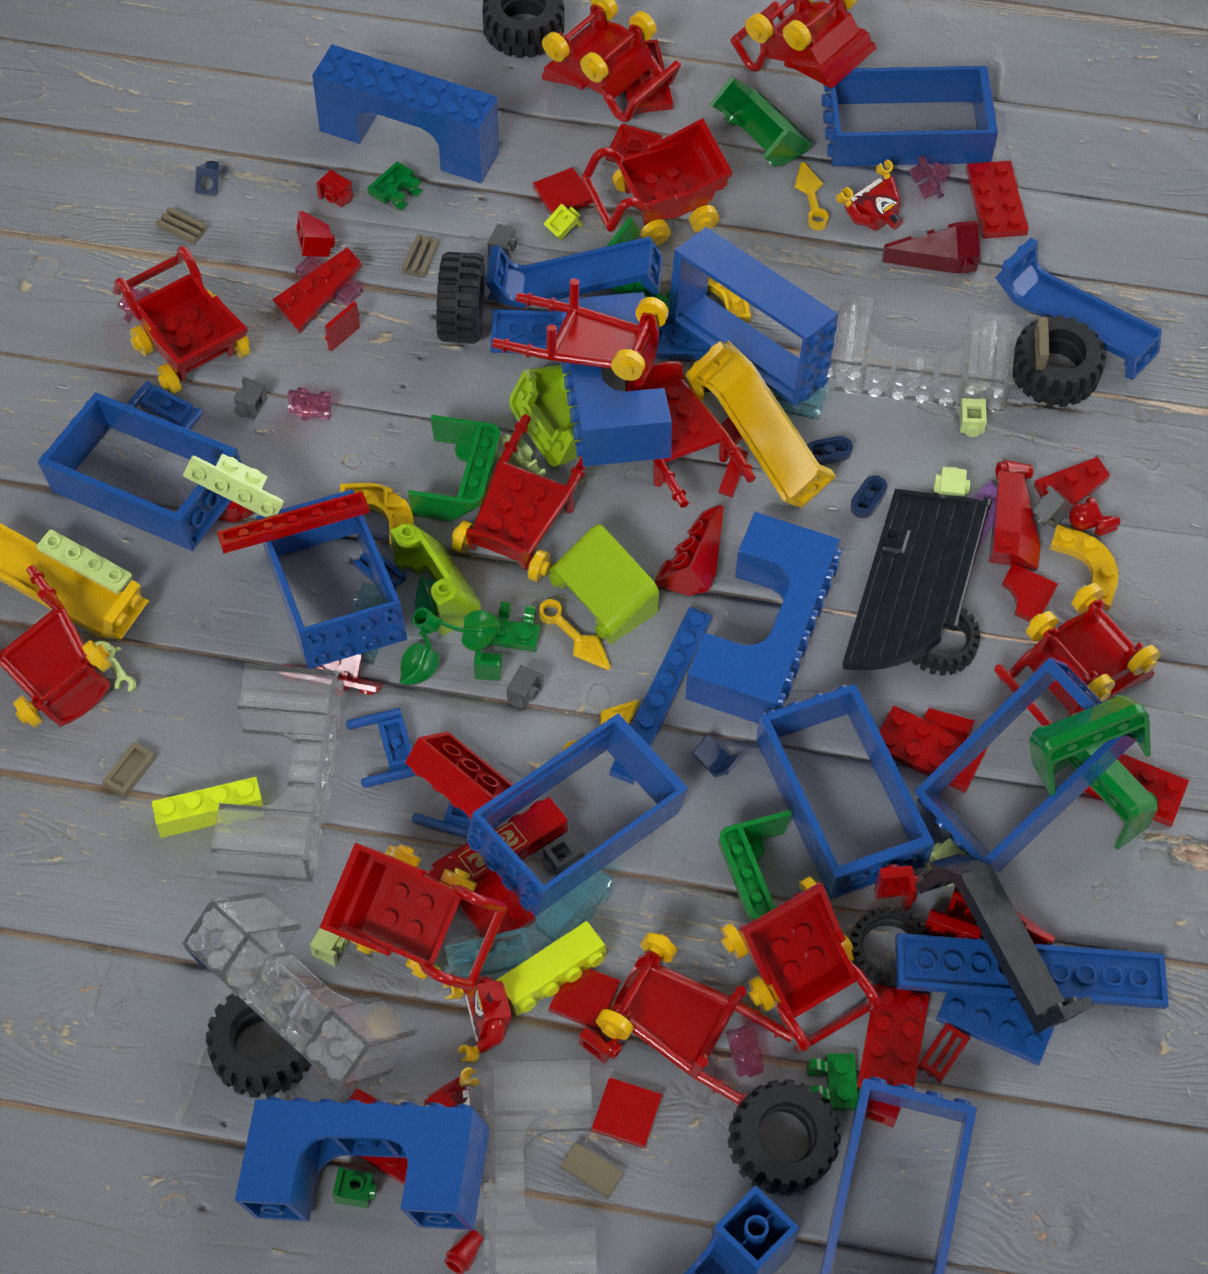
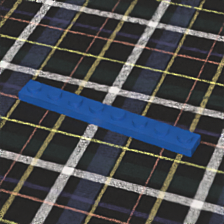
M692 607L688 608L631 726L650 747H652L688 672L702 637L707 632L712 621V615ZM615 759L609 775L634 784L635 780Z

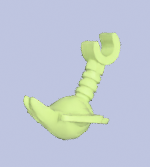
M509 434L501 438L503 449H505V442H508L511 438ZM521 438L517 445L518 451L513 453L508 463L544 476L546 474L545 469H539L536 459L532 461L533 451ZM497 452L496 454L497 460H499V458L502 455L500 452Z
M96 641V645L102 644L110 654L108 657L112 664L110 668L117 678L114 684L115 688L121 689L123 682L127 681L129 683L128 691L134 692L136 681L134 678L126 675L119 662L114 658L115 653L120 651L121 648H114V646L106 641Z

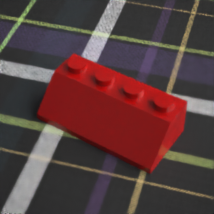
M448 731L418 737L405 762L412 768L415 775L424 778L431 784L433 790L447 797L450 803L464 811L470 820L473 812L513 785Z

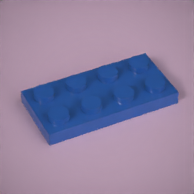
M947 993L935 1020L944 1025L948 1022L971 1037L1038 1066L1054 1030V1027H1051L1036 1034L1018 999L1009 997Z

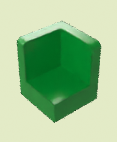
M482 650L475 651V679L500 681L502 654L482 653Z

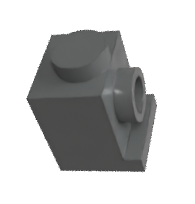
M497 223L487 243L488 258L490 257L491 247L500 245L511 260V251L514 252L517 246L515 228Z
M243 377V387L236 392L234 397L236 404L234 412L241 417L255 420L268 399L266 386L263 383Z
M1048 486L1046 490L1049 493L1039 499L1032 511L1036 513L1034 519L1042 526L1048 524L1055 529L1057 524L1066 517L1074 506L1057 490Z
M520 665L507 687V701L516 708L526 709L529 702H533L536 699L539 690L542 691L544 687V674Z
M568 832L543 848L544 859L541 861L548 873L554 871L558 876L583 858L584 851L572 834Z

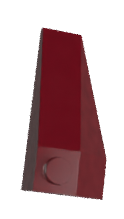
M978 220L952 223L948 225V229L935 232L932 229L926 231L927 235L916 239L910 236L884 244L882 255L884 263L948 273H970L977 271L980 260Z

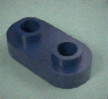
M845 436L815 440L807 444L820 465L845 461L850 458L853 449L851 440Z
M873 475L864 480L851 500L850 510L853 515L859 518H867L874 513L887 492V482L885 479Z

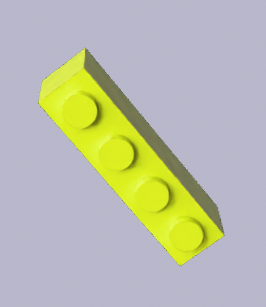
M257 777L151 801L156 826L161 838L265 814Z
M585 921L496 981L503 982L508 1004L516 1016L521 1013L531 1011L545 997L549 998L555 995L562 984L567 981L571 983L579 979L582 972L586 969L599 966L607 957L606 947L591 925Z

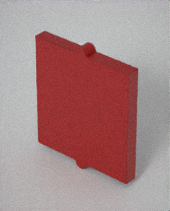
M353 301L325 325V340L327 341L328 350L331 352L360 328V313H358L356 302Z

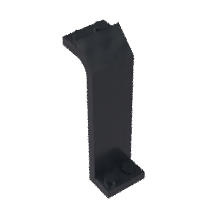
M955 854L929 862L932 869L922 874L924 879L915 884L919 893L922 894L952 883L956 885L1036 1034L1064 1023L1094 1006L1089 996L1078 1000L1077 996L1066 1001L1064 1000L991 865L962 854Z

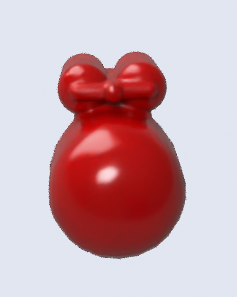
M1093 497L1087 498L1085 503L1074 505L1069 512L1070 523L1075 529L1084 531L1095 527L1094 534L1098 536L1116 531L1118 529L1117 526L1121 524L1118 516H1102L1098 504Z

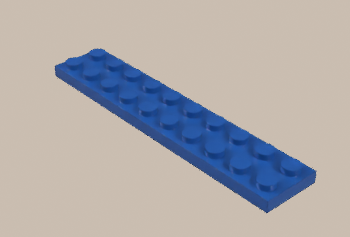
M493 309L490 352L504 353L502 349L492 347L494 338L502 340L509 338L511 342L524 345L531 343L533 347L547 349V326L551 324L557 328L560 326V324H556L555 312ZM668 317L664 325L658 328L659 344L655 359L700 360L710 350L708 346L668 320Z
M897 933L895 936L896 989L1017 998L986 940ZM1034 944L1065 1001L1074 996H1077L1078 1000L1089 996L1093 1004L1166 1009L1169 1006L1164 954Z

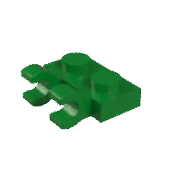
M398 161L367 187L369 195L384 204L390 200L401 211L408 205L403 201L406 195L400 191L403 187L414 197H417L423 191L418 188L421 181L414 178V171Z
M501 601L498 617L500 623L499 632L489 645L536 652L540 635V625H534L536 606H525L523 623L509 621L511 603Z
M827 1053L825 1061L822 1059H809V1064L806 1065L807 1076H827V1088L814 1085L810 1087L811 1092L815 1094L818 1090L824 1095L821 1100L824 1103H830L834 1111H855L858 1098L855 1054Z

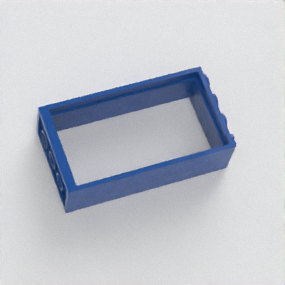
M987 66L854 68L832 89L823 85L824 92L826 93L821 96L822 107L826 108L823 112V122L828 126L825 128V140H829L830 143L827 144V157H831L832 166H877L880 163L884 165L886 160H890L893 165L971 164L992 161L998 129ZM973 102L977 130L841 133L838 104Z
M705 227L674 250L668 320L709 348L719 341L726 343L729 340L753 363L769 389L795 407L803 401H807L818 389L826 386L829 380V367L832 363V350L835 346L834 337L838 328L837 312L708 227ZM711 277L802 338L800 359L707 297L708 278Z
M95 392L38 461L52 492L193 551L231 503V500L198 484L177 512H173L75 470L110 428L189 460L192 456H196L214 466L217 465L222 454L233 457L242 463L237 449Z
M351 489L284 508L278 514L353 494L354 491ZM262 515L256 516L257 520L266 518ZM364 515L263 543L265 554L308 669L408 640L399 598ZM356 534L384 604L304 627L278 556Z
M1049 658L914 791L919 797L918 803L926 811L930 810L936 816L934 820L937 825L944 831L948 830L953 835V843L959 849H965L971 856L970 858L991 865L994 871L1000 872L1136 742L1130 732L1103 743L1055 790L1054 795H1049L991 852L986 849L938 794L1055 680L1061 684L1084 710L1103 703L1066 663L1053 658Z
M856 684L839 686L832 692L826 694L819 693L802 702H792L779 710H768L759 717L756 741L785 804L792 813V819L830 900L874 885L880 868L891 864L899 865V867L912 866L913 871L926 866L935 843ZM848 714L906 832L909 842L838 866L778 737Z
M618 713L473 812L466 839L470 848L475 852L478 851L484 858L487 867L491 871H495L502 878L504 886L519 897L523 908L527 911L530 910L536 917L676 816L680 811L688 787ZM608 751L657 805L543 885L498 835L494 828L596 757Z
M869 1077V1080L863 1079L858 1093L819 1274L831 1273L868 1099L961 1122L931 1274L945 1273L977 1107L971 1106L970 1101L961 1098H954V1101L944 1099L942 1094L933 1091H926L925 1094L916 1092L914 1087L905 1084H898L897 1087L888 1085L884 1079L878 1077Z

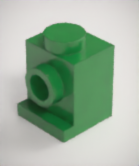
M338 1167L332 1193L334 1202L368 1209L370 1200H375L378 1183L374 1182L373 1174ZM352 1183L361 1184L358 1189L350 1187Z

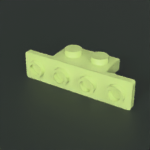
M224 454L221 455L216 466L196 456H192L183 473L185 478L266 518L277 515L284 503L282 499L262 490L268 476Z
M52 529L36 545L38 551L116 594H119L132 578L130 572Z

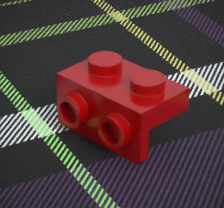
M891 864L880 868L874 886L875 899L902 897L904 911L910 910L913 901H916V891H918L915 884L919 882L918 875L913 873V867H899V865Z
M934 909L930 910L925 924L926 934L929 936L979 939L981 935V930L976 923Z

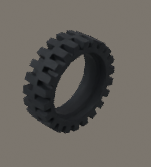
M964 607L961 610L958 627L966 637V646L961 652L951 656H940L928 651L922 656L913 659L912 663L915 666L920 663V669L923 671L929 668V673L935 675L936 671H939L940 676H945L947 671H949L950 675L956 674L957 669L959 672L963 671L974 659L980 642L978 622H974L975 617L972 613L967 615L968 610Z
M884 907L883 911L880 908H876L872 913L867 912L864 914L863 919L860 918L851 934L850 942L853 945V950L851 951L854 956L852 962L863 971L869 981L873 982L874 987L875 984L896 988V971H887L876 967L864 954V938L872 929L878 926L890 925L902 929L907 934L927 935L926 927L920 925L921 920L917 917L911 918L912 913L908 911L905 914L901 913V908L896 907L894 911H891V907Z

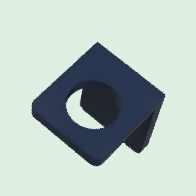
M205 161L204 164L197 166L195 192L216 196L218 194L219 173L227 170V166L219 165L217 161ZM204 176L212 179L213 186L211 189L202 187L201 179Z
M709 735L705 736L692 751L693 756L714 777L729 774L743 757L740 753L729 756Z

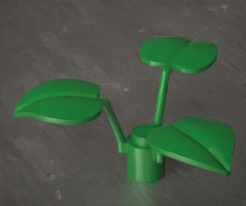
M420 577L416 591L415 612L412 615V623L421 629L419 635L423 637L426 646L422 643H415L405 650L401 659V677L399 682L403 685H415L426 681L435 673L439 664V655L435 651L430 650L432 645L427 634L436 632L440 625L463 632L462 644L471 651H479L486 648L499 632V620L493 614L484 610H475L468 613L464 618V627H458L439 619L437 605L431 595V588L437 581Z

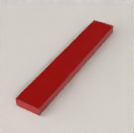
M363 491L220 530L217 531V536L223 554L364 515L370 513Z

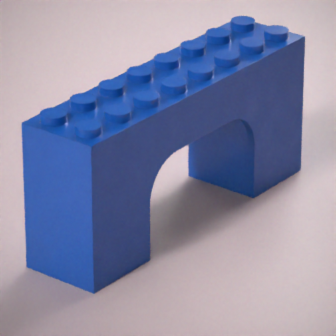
M331 44L312 74L319 131L360 144L377 115L397 120L425 130L436 140L439 146L441 171L481 184L499 154L497 96Z
M644 292L584 297L579 298V306L639 325L635 312L639 302L645 296ZM569 299L559 300L560 302L569 303ZM555 310L556 324L561 326L567 313ZM561 362L562 374H566L564 376L565 390H569L567 392L568 407L572 406L570 408V421L575 423L572 426L573 438L579 441L575 442L576 455L582 458L583 467L671 458L672 421L664 388L628 392L612 389L604 382L601 367Z
M754 512L738 550L735 577L772 589L779 594L783 603L771 633L758 644L742 645L704 633L687 674L686 700L757 724L759 723V717L764 712L771 709L779 710L784 708L785 699L788 700L792 690L793 678H797L801 657L804 658L807 652L809 637H812L814 634L816 619L822 613L824 598L829 595L832 586L831 580L836 576L840 563L838 562L842 550L838 549L839 538Z
M273 1096L267 1097L266 1100L255 1099L235 1201L256 1219L309 1221L318 1176L323 1167L331 1160L347 1155L406 1158L408 1165L400 1209L419 1228L474 1230L490 1128L475 1109L466 1104H457L456 1107H445L439 1103L418 1106L412 1102H402L401 1105H391L385 1101H374L373 1104H364L358 1100H347L346 1103H337L331 1099H320L319 1102H310L305 1098L298 1097L293 1098V1101H283L281 1098Z
M755 1185L714 1226L712 1240L708 1247L684 1274H774L790 1258L799 1227Z

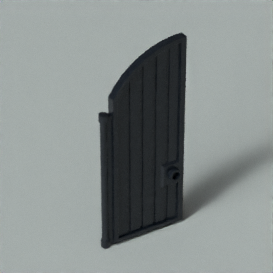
M895 489L842 665L844 670H878L909 662L937 646L942 640L945 627H948L951 631L958 630L965 595L987 514L991 508V499L984 498L983 500H978L975 498Z

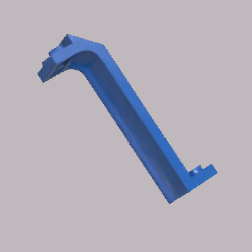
M646 237L529 265H519L512 262L500 245L491 247L490 257L488 258V272L485 277L486 286L490 289L488 299L516 308L527 307L524 303L516 302L518 292L524 294L531 292L533 296L552 299L553 297L556 300L569 297L570 280L574 278L579 280V295L640 281L650 295L660 293L663 256L651 237Z
M1031 237L1024 244H1021L1010 258L1004 261L1002 271L995 277L1014 304L1040 317L1051 316V318H1055L1056 315H1059L1066 319L1072 317L1076 319V322L1087 324L1089 330L1093 329L1098 334L1097 339L1100 338L1104 344L1103 349L1125 360V377L1134 380L1160 352L1162 329L1044 271L1038 263V241Z

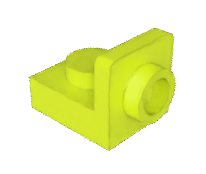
M563 204L543 223L560 240L575 225L579 228L583 226L578 219L581 215L572 207L567 209Z

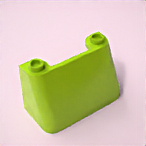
M561 365L523 370L509 398L510 409L518 421H520L523 414L531 417V421L527 426V434L547 462L553 467L565 465L579 458L576 455L575 442L579 441L573 438L572 426L575 423L570 421V408L572 406L568 407L567 392L569 390H565L564 376L566 374H562Z
M403 524L390 530L393 558L397 568L400 571L404 570V568H411L416 575L428 570L434 581H437L431 588V595L437 605L439 619L461 627L464 625V618L468 613L481 610L479 599L445 547L438 540L412 524ZM442 625L438 629L441 636L453 631Z
M601 524L590 528L549 569L548 577L552 585L561 589L568 587L595 616L596 626L594 628L597 635L601 639L605 638L610 645L658 613L659 590L655 582Z

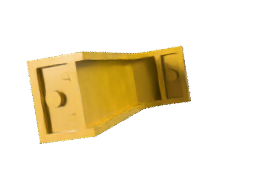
M729 340L726 343L719 341L713 345L686 373L690 380L707 387L717 397L784 502L803 508L836 478L832 469L822 466L817 462L753 363Z
M0 523V581L51 609L38 597L39 588L36 584L31 583L30 576L26 571L29 566L35 565L38 571L44 573V579L49 586L56 590V596L66 608L72 622L100 638L122 639L149 602V600L141 596L140 584L131 580L123 592L121 591L119 594H116L38 551L37 543Z

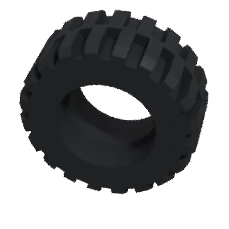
M483 0L484 35L487 37L490 45H494L497 51H503L507 56L515 55L516 58H522V56L533 58L537 54L543 55L546 53L542 46L543 38L550 32L564 33L565 7L563 0ZM517 14H531L537 16L536 18L530 20H517L511 18V16Z
M446 252L441 257L437 285L436 328L438 339L442 342L475 344L480 340L485 299V260L479 253Z
M1056 315L1055 318L1047 316L1049 353L1063 355L1073 361L1077 367L1057 369L1047 364L1044 370H1036L1035 328L1038 319L1031 322L1030 326H1026L1021 331V335L1018 336L1011 360V374L1015 379L1017 387L1019 389L1023 388L1022 392L1027 397H1033V401L1039 404L1044 402L1047 403L1046 406L1051 407L1054 405L1067 407L1069 403L1075 405L1080 403L1081 399L1086 400L1096 390L1105 365L1106 351L1103 349L1104 344L1100 338L1097 339L1098 334L1093 329L1089 330V326L1084 322H1076L1075 318L1070 317L1066 319L1059 315Z
M256 984V989L249 990L248 986L240 989V994L235 996L231 993L226 997L227 1003L225 1005L219 1003L215 1008L216 1017H210L208 1022L209 1031L206 1032L208 1055L217 1076H220L222 1082L227 1087L233 1086L236 1093L243 1095L245 1091H248L249 1096L259 1098L260 1093H265L266 1097L275 1096L274 1091L281 1089L284 1093L290 1090L289 1084L293 1081L298 1084L303 1079L302 1071H309L312 1065L311 1058L315 1057L316 1052L314 1027L305 1005L301 1000H296L295 994L287 990L283 994L281 987L272 985L270 989H266L265 984ZM268 1021L277 1023L286 1029L288 1037L285 1045L277 1054L268 1059L259 1061L248 1060L241 1057L236 1051L235 1045L238 1037L252 1024Z
M785 1079L783 1083L773 1080L769 1081L765 1086L761 1084L756 1087L737 1107L728 1129L730 1132L728 1148H732L733 1154L731 1159L733 1163H738L741 1168L738 1172L743 1178L748 1176L752 1180L751 1185H756L758 1188L762 1186L766 1188L767 1193L771 1194L781 1192L782 1195H791L795 1191L800 1193L816 1184L832 1167L831 1165L839 1153L837 1146L841 1143V1134H837L840 1124L838 1118H833L831 1114L834 1111L830 1103L825 1105L821 1100L824 1095L818 1090L815 1094L809 1091L810 1085L803 1082L800 1086L795 1085L794 1080ZM770 1113H789L799 1119L805 1126L809 1135V1148L803 1158L794 1163H784L775 1160L765 1152L759 1141L758 1129L761 1121Z

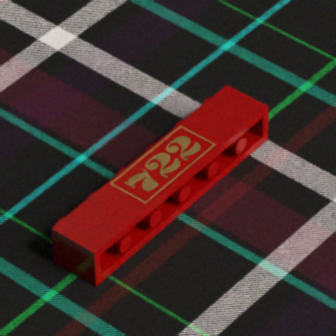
M548 797L543 801L538 800L534 802L529 810L521 815L516 814L512 816L505 825L500 828H494V830L523 861L568 832V819L553 800ZM469 845L456 856H449L444 859L441 865L434 870H427L424 873L442 881L440 879L445 869L453 872L455 868L470 873L469 878L477 882L474 891L499 876L495 871H491L487 867L484 858L478 851H473Z

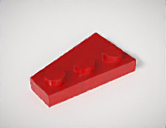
M1095 457L1034 481L1033 486L1041 498L1049 493L1046 488L1051 486L1074 506L1078 505L1086 496H1090L1107 482L1110 474L1099 457Z

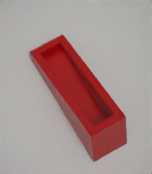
M742 450L741 454L747 462L749 451ZM733 458L729 460L718 491L719 494L732 498L741 479V475L738 473L739 468Z
M928 708L923 719L967 739L975 720Z

